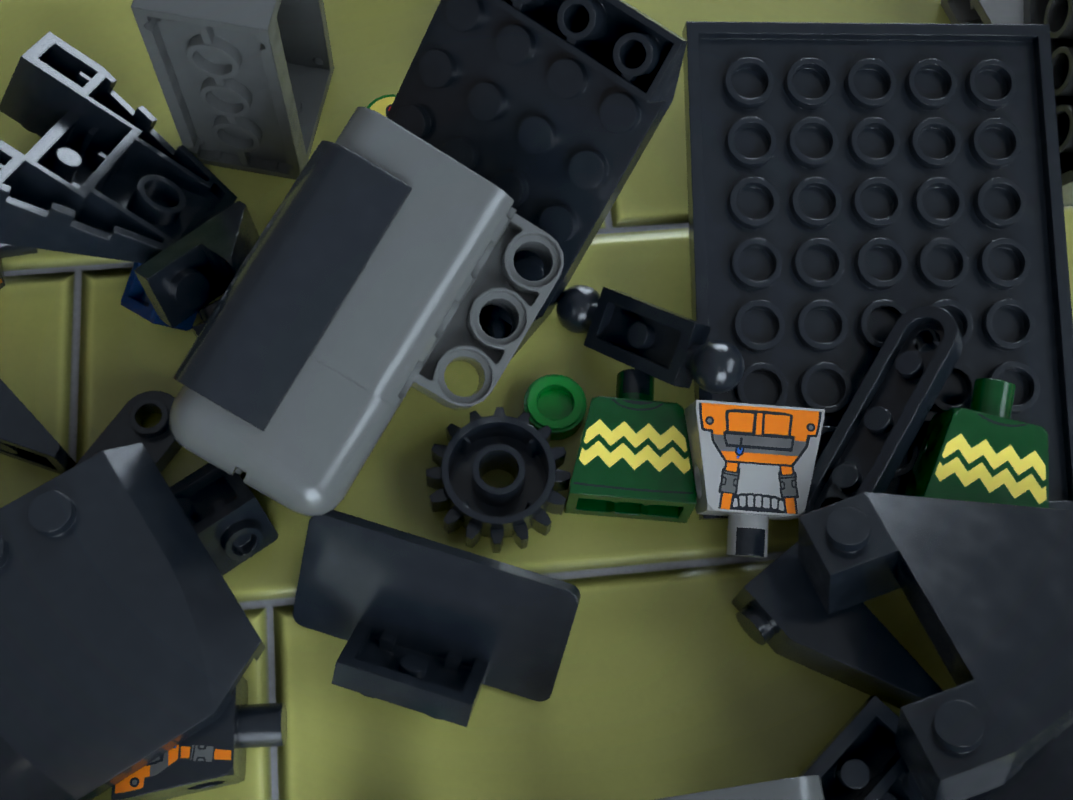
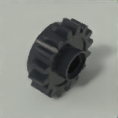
M496 407L493 416L482 418L475 410L470 412V423L460 428L452 423L447 427V439L449 441L447 446L434 444L431 449L432 461L440 466L426 469L427 486L439 489L429 496L432 512L449 510L443 519L444 530L450 534L461 526L466 528L467 547L473 548L479 542L481 536L490 538L493 553H500L503 546V538L513 537L518 547L524 549L528 545V529L531 527L544 536L550 532L552 522L546 512L560 515L563 513L566 498L558 492L567 490L571 479L570 472L558 469L565 462V448H551L549 442L552 429L545 426L537 430L529 424V413L523 412L518 418L506 416L503 407ZM499 469L510 473L515 481L506 487L495 488L486 484L482 480V476L491 470Z

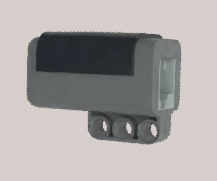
M359 106L335 143L324 140L320 142L246 256L174 374L173 379L183 384L175 397L169 411L170 430L175 440L186 450L231 476L234 473L241 475L245 472L246 475L243 483L293 512L305 516H320L330 512L346 496L411 386L443 406L454 410L468 409L483 402L490 395L558 281L564 267L563 251L559 243L550 234L515 213L517 210L511 207L514 200L498 186L374 110ZM526 250L536 253L544 264L543 278L539 281H529L522 278L514 267L513 258L515 253ZM496 305L508 312L512 321V329L508 337L496 339L488 336L482 330L479 323V314L482 308ZM454 361H464L470 363L476 369L479 376V384L472 396L461 397L453 394L448 389L444 377L448 364Z

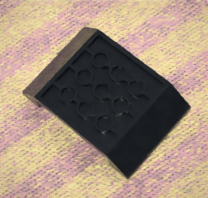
M441 0L386 116L505 191L514 200L511 207L517 210L515 212L517 215L550 234L559 243L564 255L562 273L513 357L553 311L560 295L564 292L674 98L687 40L623 0ZM528 250L515 253L513 258L514 267L522 278L529 281H539L543 278L544 264L536 253ZM496 305L486 306L481 309L479 323L482 330L488 336L496 339L508 337L512 329V321L508 312Z

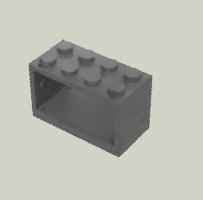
M133 0L131 5L133 15L182 145L203 164L296 180L309 160L334 71L323 0Z

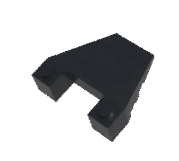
M50 31L20 57L0 103V111L20 123L26 130L42 138L25 155L0 140L1 244L145 263L233 205L238 197L184 145L179 146L175 150L154 130L157 119L144 106L137 107L135 111L113 90L117 80L103 66Z
M863 492L799 516L798 558L827 614H833L901 588L957 685L956 687L905 705L900 709L895 744L924 800H966L1004 785L1022 769L1023 764L1048 741L1051 739L1055 740L1073 723V510Z

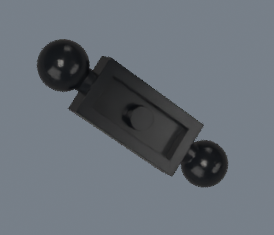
M575 285L566 289L557 301L556 313L562 326L574 333H587L584 346L668 384L690 389L694 379L701 389L710 393L721 394L735 388L743 377L745 369L744 359L740 351L733 344L723 340L706 342L711 330L710 326L607 287H603L600 295L589 286Z

